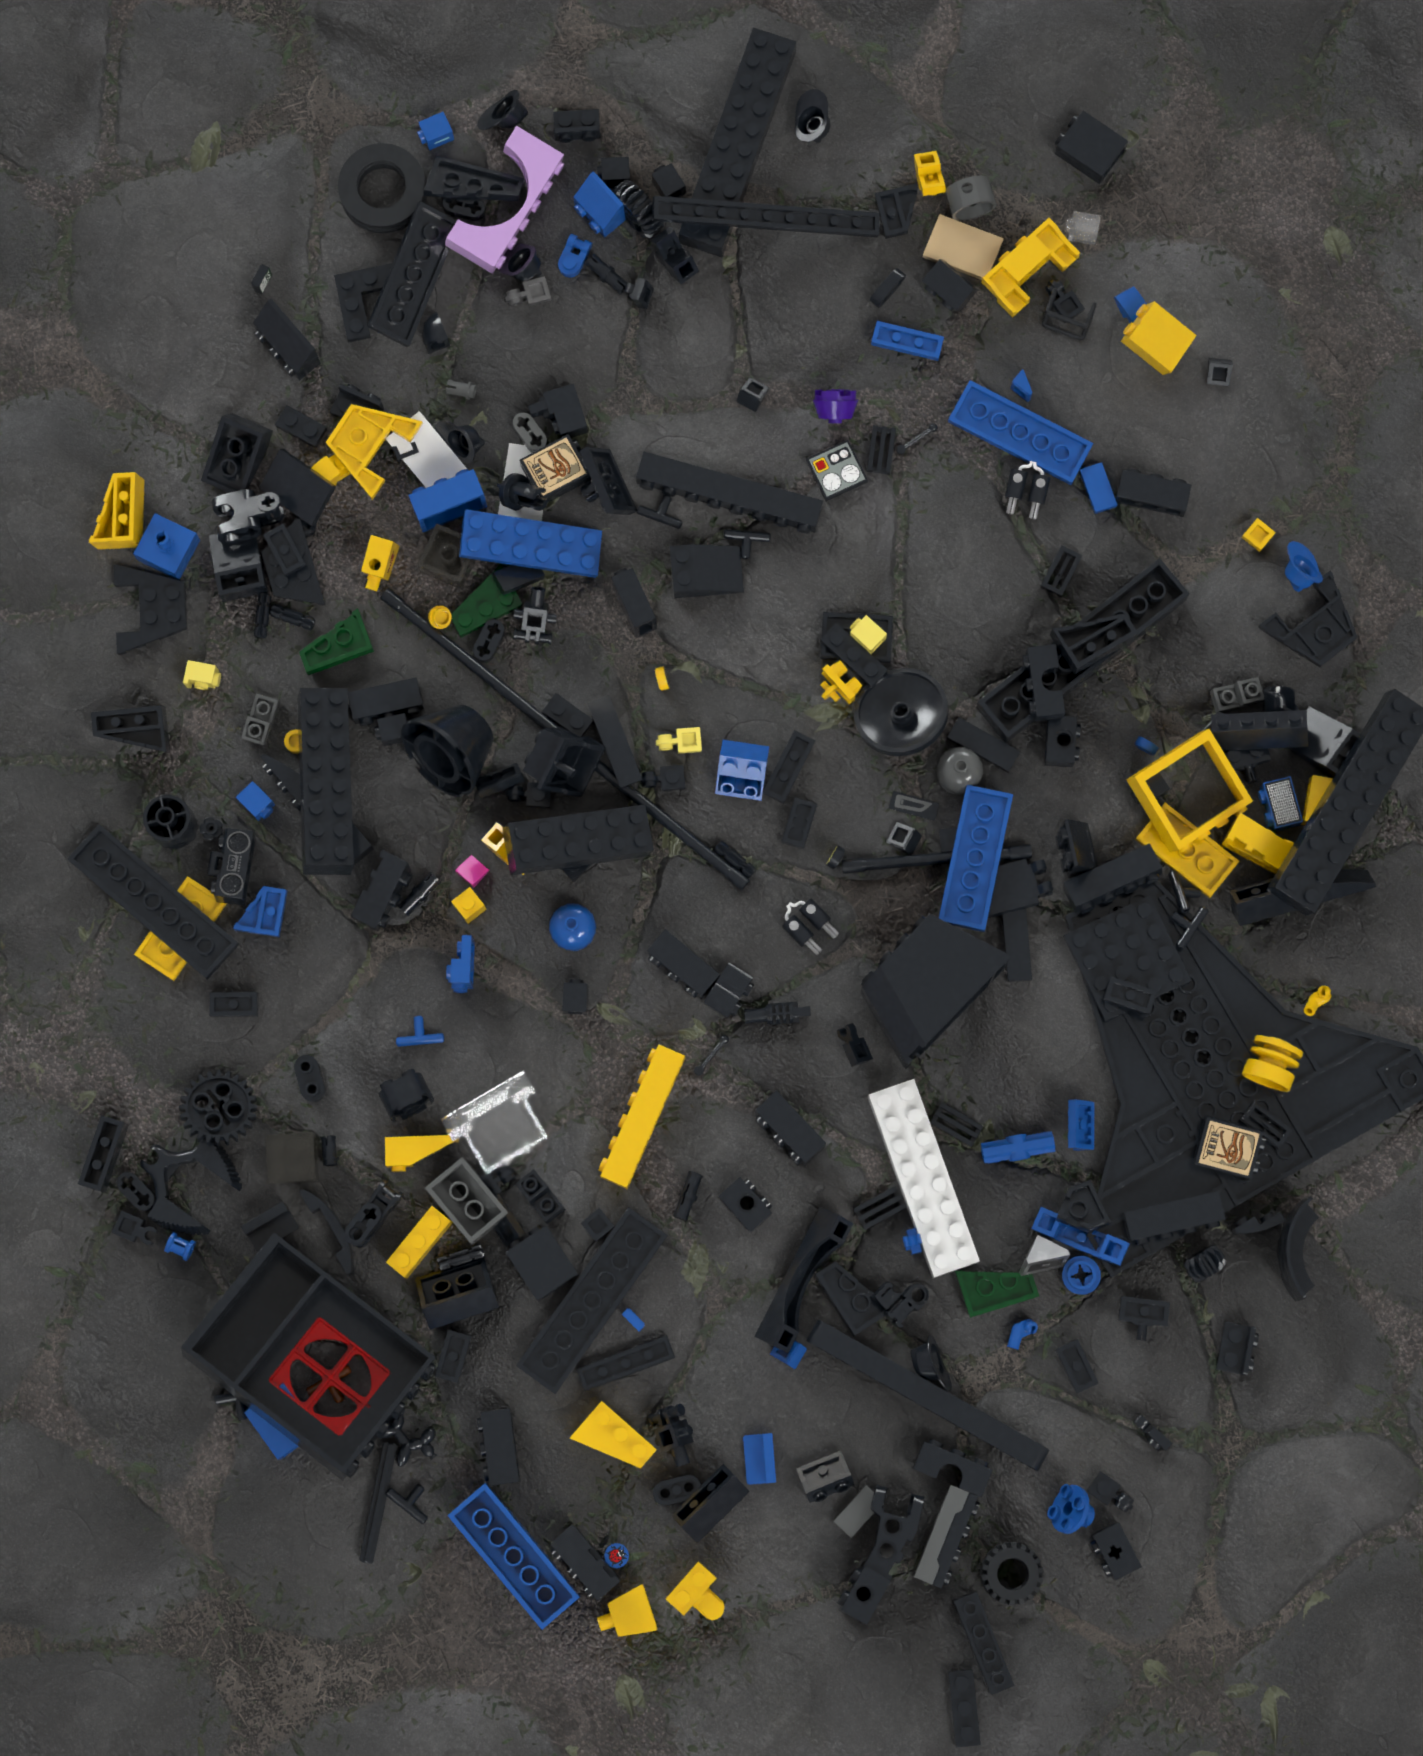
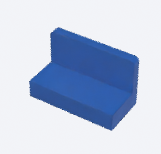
M772 1433L745 1435L743 1441L747 1484L776 1483Z

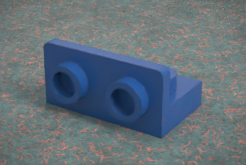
M1077 1099L1068 1100V1148H1072L1075 1151L1094 1150V1102Z

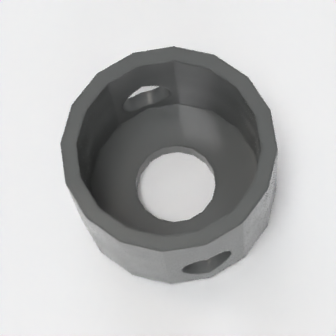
M980 175L964 178L946 188L945 194L954 220L963 221L978 218L991 212L996 207L997 203L991 182L987 176Z

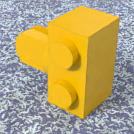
M699 1561L666 1597V1600L683 1616L693 1606L708 1620H716L722 1616L725 1607L723 1601L709 1588L717 1577Z

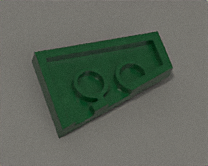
M358 608L343 622L340 621L334 625L335 628L326 635H321L299 652L308 676L374 652Z

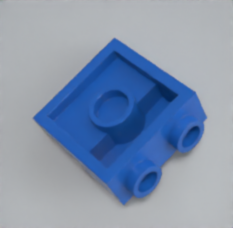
M462 935V942H457V956H459V959H451V965H447L446 978L451 983V989L455 993H467V989H473L475 941L471 935Z

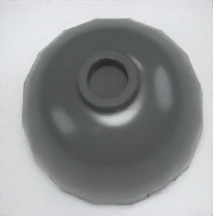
M954 747L946 751L939 758L936 767L938 782L947 792L955 795L965 794L967 785L977 787L983 775V764L979 756L971 749L965 747Z

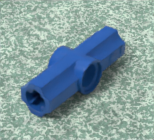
M1052 1131L1033 1135H1013L1005 1137L1003 1140L980 1144L984 1164L1005 1160L1019 1161L1031 1158L1030 1156L1056 1152Z

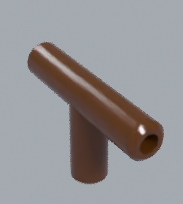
M346 1365L341 1371L339 1379L352 1372L349 1365ZM322 1379L306 1388L309 1396L321 1384ZM333 1386L328 1388L336 1403L344 1400V1396L337 1388Z

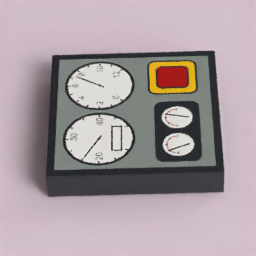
M848 440L806 458V462L825 501L868 482Z

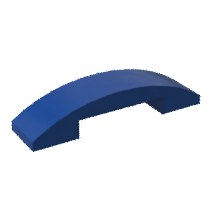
M1040 1207L1031 1228L1032 1230L1079 1251L1121 1266L1130 1243L1095 1230L1092 1234L1096 1235L1094 1239L1099 1246L1095 1250L1087 1238L1086 1232L1056 1221L1058 1213Z

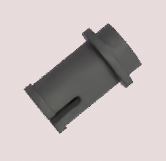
M448 380L447 385L456 389L446 387L447 395L466 397V400L475 398L477 386L472 382L462 383Z

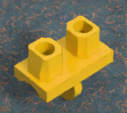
M838 661L831 666L827 664L822 668V675L832 686L826 681L822 682L820 685L825 692L821 697L824 700L831 697L837 702L841 698L836 693L837 691L849 705L855 701V695L861 690L862 684L855 677L846 684L840 679L848 672L846 666L841 661Z

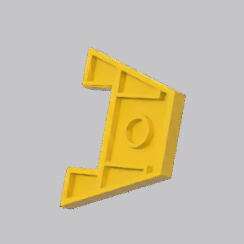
M351 404L326 441V444L373 500L384 484L385 479L367 469V466L391 431L411 443L423 422Z

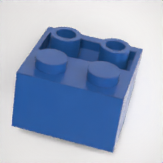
M723 740L715 794L762 801L769 746Z

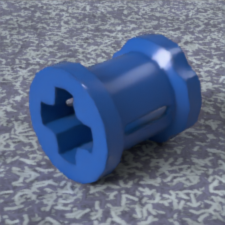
M173 1232L166 1243L164 1251L167 1253L171 1251L182 1256L183 1260L188 1261L196 1242L193 1240L189 1242L178 1237L177 1233Z

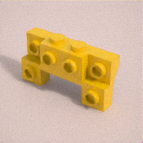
M1050 218L1044 221L1028 237L1023 236L1015 244L1016 248L1011 252L1006 251L999 258V263L982 278L981 283L997 298V302L1012 318L1030 302V297L1020 286L1046 262L1050 260L1063 272L1079 258L1080 252L1069 242Z

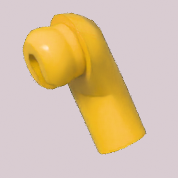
M1320 986L1318 991L1309 997L1304 1007V1013L1308 1016H1313L1318 1007L1331 999V989L1328 986Z

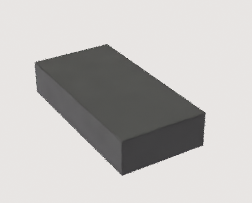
M867 1485L833 1521L850 1538L874 1514L870 1509L874 1492Z

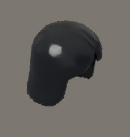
M1271 686L1264 689L1265 712L1299 710L1295 703V691L1291 687Z

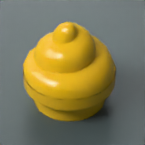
M435 606L430 610L428 619L434 628L444 629L451 623L452 616L447 607Z

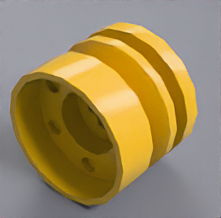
M1256 1035L1253 1042L1259 1047L1252 1046L1250 1051L1259 1059H1247L1242 1075L1265 1087L1289 1092L1295 1076L1286 1068L1299 1067V1063L1294 1059L1302 1058V1050L1279 1038Z

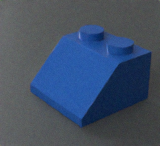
M593 171L575 194L574 209L579 216H585L590 221L589 226L596 234L600 232L605 238L625 221L624 204Z

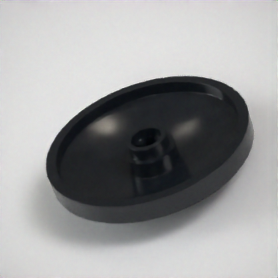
M913 668L888 670L873 688L866 684L858 695L854 709L855 724L861 738L875 751L889 756L912 755L932 745L945 729L949 715L948 701L939 682L926 672Z

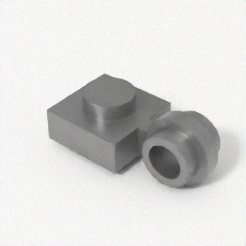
M545 276L523 282V292H520V289H513L506 292L507 296L505 297L506 302L511 307L522 304L523 298H527L529 306L551 300Z

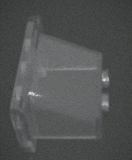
M524 1071L441 1119L452 1141L464 1136L486 1174L499 1166L510 1164L516 1156L529 1153L534 1149L535 1145L549 1138L526 1100L527 1097L533 1095L536 1091Z

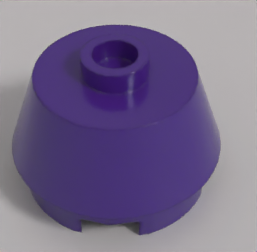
M848 389L815 390V399H812L818 418L828 419V423H842V419H852L858 403L856 390L850 391Z

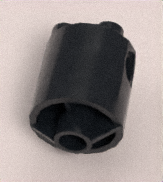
M170 794L160 795L152 799L145 807L143 825L148 834L163 848L180 849L195 839L197 819L193 811L179 797Z

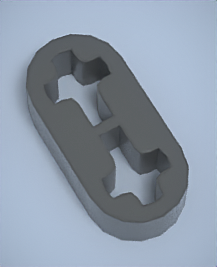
M519 413L514 417L513 429L531 453L547 445L545 434L529 414ZM520 420H522L523 422L528 421V432L525 430L523 426L519 427ZM531 435H533L536 440L542 439L541 446L538 447L536 444L532 446L533 441Z

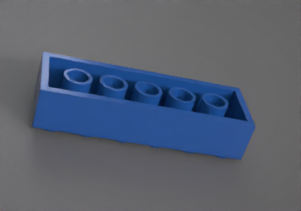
M488 1483L483 1484L447 1515L542 1630L581 1597Z

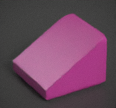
M471 855L455 872L474 888L489 872V869Z

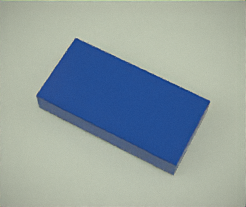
M1102 462L1080 469L1079 473L1094 514L1117 507V502Z

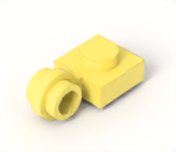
M700 727L676 729L677 738H672L671 734L658 735V740H656V746H659L660 751L672 750L675 744H677L678 754L702 751Z

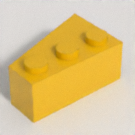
M135 472L113 473L103 500L105 502L101 514L97 517V525L93 536H90L89 543L97 549L137 548L143 536L144 479Z
M1239 813L1221 846L1276 874L1294 843L1280 838L1271 830L1264 828L1244 814Z
M603 1401L599 1403L570 1437L572 1440L638 1468H642L657 1451L653 1445Z

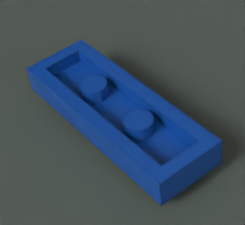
M877 321L871 345L938 361L944 337Z

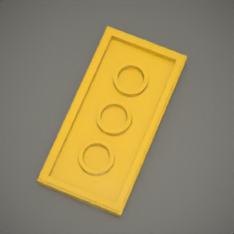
M1167 803L1162 805V810L1180 839L1197 828ZM1151 820L1135 839L1142 846L1150 843L1156 856L1174 871H1177L1180 876L1194 887L1200 889L1208 898L1215 893L1239 863L1237 858L1209 836L1202 840L1196 838L1191 842L1192 846L1184 852L1180 853L1179 850L1169 852Z
M188 876L177 890L213 922H215L227 904L216 902L214 894H211L210 890ZM151 931L134 954L173 981H175L187 963Z

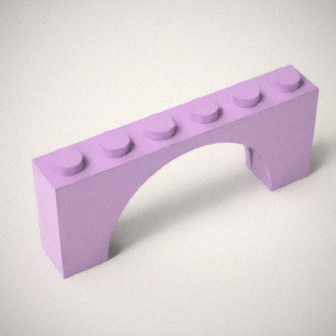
M518 126L515 127L505 143L503 152L515 161L524 175L527 186V198L523 207L510 220L495 226L480 227L457 220L445 242V246L492 274L496 268L501 269L507 258L504 256L506 251L514 248L518 241L516 235L519 230L523 232L530 221L528 219L531 211L533 213L537 211L541 204L539 198L542 193H548L553 184L550 180L554 174L558 176L564 167V163H562L564 154Z

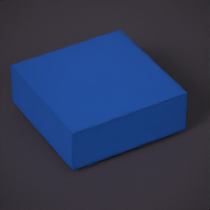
M627 1308L622 1313L639 1332L645 1327V1323L630 1308Z

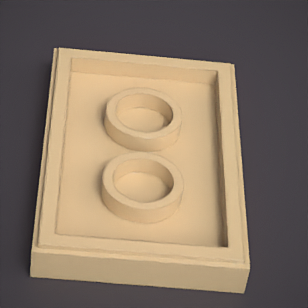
M939 214L923 253V258L936 263L939 259H943L955 270L982 280L992 270L1004 238Z

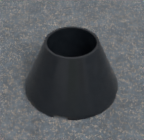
M457 705L411 719L401 729V740L407 756L410 760L412 758L416 760L421 767L418 771L433 786L454 797H461L464 794L468 796L474 790L494 740L490 726L477 711L466 705Z

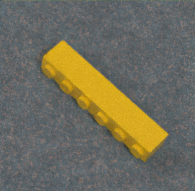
M659 1044L657 1049L652 1048L647 1059L650 1065L647 1071L642 1070L637 1081L638 1084H641L637 1093L633 1092L627 1105L631 1106L628 1114H623L619 1121L618 1127L621 1128L618 1137L613 1136L608 1149L611 1150L608 1159L603 1158L598 1171L602 1172L601 1178L628 1189L683 1065L685 1055Z

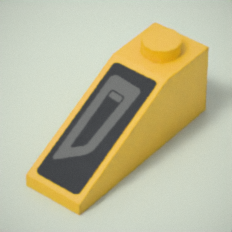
M459 1136L385 1137V1166L391 1168V1172H405L406 1167H413L459 1142Z

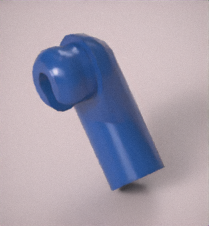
M1025 1319L1014 1324L1007 1347L1019 1350L1021 1339L1037 1332V1323L1031 1319Z

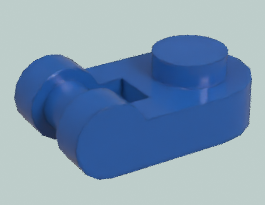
M570 234L559 258L558 266L560 273L568 278L577 276L587 259L593 243L588 240H579L578 236ZM574 247L581 250L579 255L572 253Z

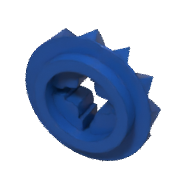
M1073 1257L1063 1267L1062 1280L1066 1288L1074 1294L1085 1295L1091 1293L1100 1283L1101 1272L1099 1266L1089 1257ZM1079 1265L1083 1272L1091 1273V1275L1084 1278V1286H1082V1282L1078 1278H1071V1276L1078 1273Z

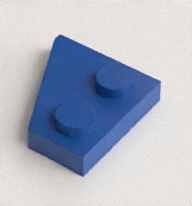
M263 886L256 895L255 900L246 908V912L238 923H235L233 929L235 931L280 937L288 891L286 889Z

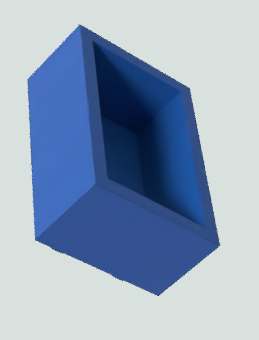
M468 469L461 470L455 474V477L450 479L441 478L435 481L434 485L427 488L424 486L416 488L412 491V494L408 495L422 532L463 517L465 509L478 511L487 507L483 490L474 469L470 471Z

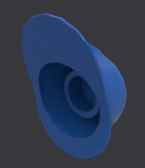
M1295 541L1289 542L1287 551L1290 560L1286 566L1285 575L1294 590L1300 592L1314 583H1321L1323 578L1319 572L1314 555L1303 544Z

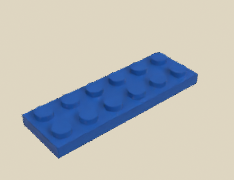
M969 380L948 419V422L1028 464L1030 461L1037 462V467L1069 485H1072L1093 446L1092 442Z
M465 509L459 557L596 578L599 569L602 531Z
M971 785L966 786L939 919L953 926L985 932L1013 794Z

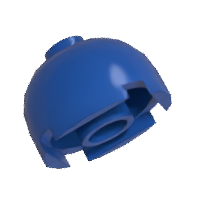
M569 903L559 907L553 913L549 922V932L552 940L558 947L565 950L578 951L586 948L592 942L596 933V922L593 914L586 907L580 904Z

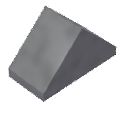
M1037 1235L1019 1273L1021 1276L1063 1267L1070 1256V1252Z

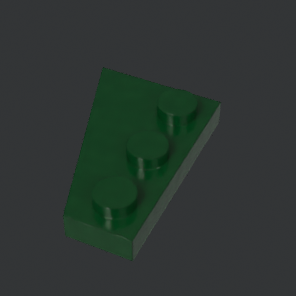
M502 564L451 614V620L461 638L483 627L487 621L497 620L523 606L516 591L503 596L492 577L493 573L503 569Z
M955 1271L969 1318L1039 1297L1032 1274L1021 1276L1020 1273Z

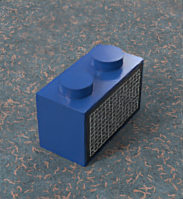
M1291 776L1265 782L1260 786L1258 798L1260 804L1265 805L1266 813H1264V819L1267 827H1271L1272 832L1300 826L1303 819Z

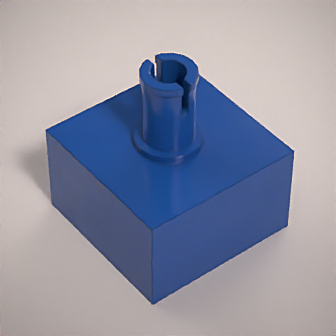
M155 513L133 554L139 562L176 580H180L200 542V538L197 533Z

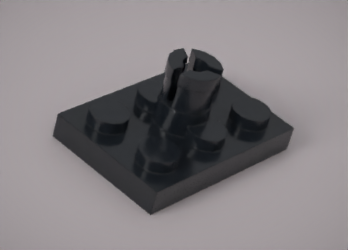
M594 447L582 449L580 451L583 458L582 463L592 479L590 483L581 487L584 497L588 494L590 495L586 500L592 503L600 497V504L607 514L631 515L637 511L611 450Z

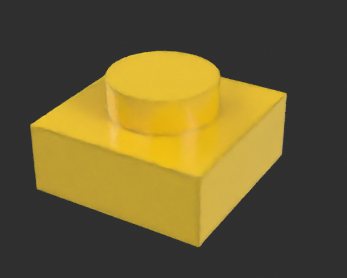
M1257 518L1243 534L1242 538L1260 552L1276 532Z

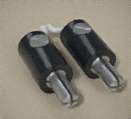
M1030 461L1028 465H1021L1018 470L1011 469L1005 497L1009 498L1006 513H1010L1012 499L1014 500L1011 515L1014 514L1017 500H1022L1028 472L1022 471V469L1030 468L1033 465L1034 469L1039 471L1041 475H1033L1028 502L1032 503L1029 518L1032 519L1036 504L1033 519H1037L1039 506L1045 505L1051 477L1044 475L1041 468L1037 467V462Z
M812 898L806 903L804 901H798L795 904L790 902L786 906L788 911L785 914L786 922L782 928L801 947L807 945L818 955L822 949L812 940L814 934L795 915L788 918L791 913V907H797L802 904L803 906L799 911L818 931L823 928L832 938H836L839 932L829 923L831 917Z

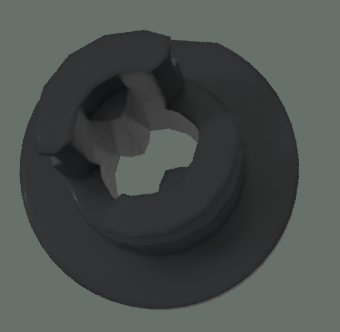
M512 473L501 484L497 483V487L500 489L499 498L501 504L511 510L517 511L527 507L541 511L549 502L548 499L537 496L539 493H545L546 489L531 485L528 478L522 474Z

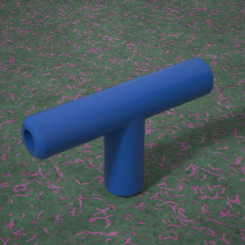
M422 1016L414 1017L415 1036L396 1038V1045L398 1047L444 1042L443 1033L424 1035Z

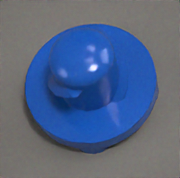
M1064 1484L1060 1488L1053 1505L1049 1507L1047 1515L1057 1531L1071 1534L1080 1527L1087 1528L1094 1520L1095 1510L1089 1505L1088 1494L1082 1487Z

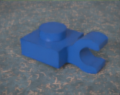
M916 1228L906 1230V1236L902 1238L905 1250H910L911 1255L921 1253V1235L917 1234Z

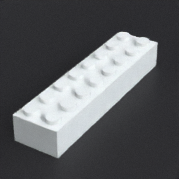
M912 1079L869 1094L868 1100L913 1226L916 1228L917 1234L921 1235L922 1244L920 1245L932 1279L978 1263L980 1261L915 1080Z

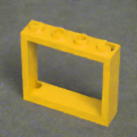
M1210 729L1200 731L1126 779L1169 852L1177 850L1180 853L1184 852L1192 846L1191 842L1196 838L1198 840L1204 839L1211 834L1210 829L1215 826L1216 828L1224 826L1229 822L1228 817L1233 814L1238 816L1239 813H1244L1248 810L1246 806L1253 802ZM1203 744L1237 802L1180 839L1145 781Z

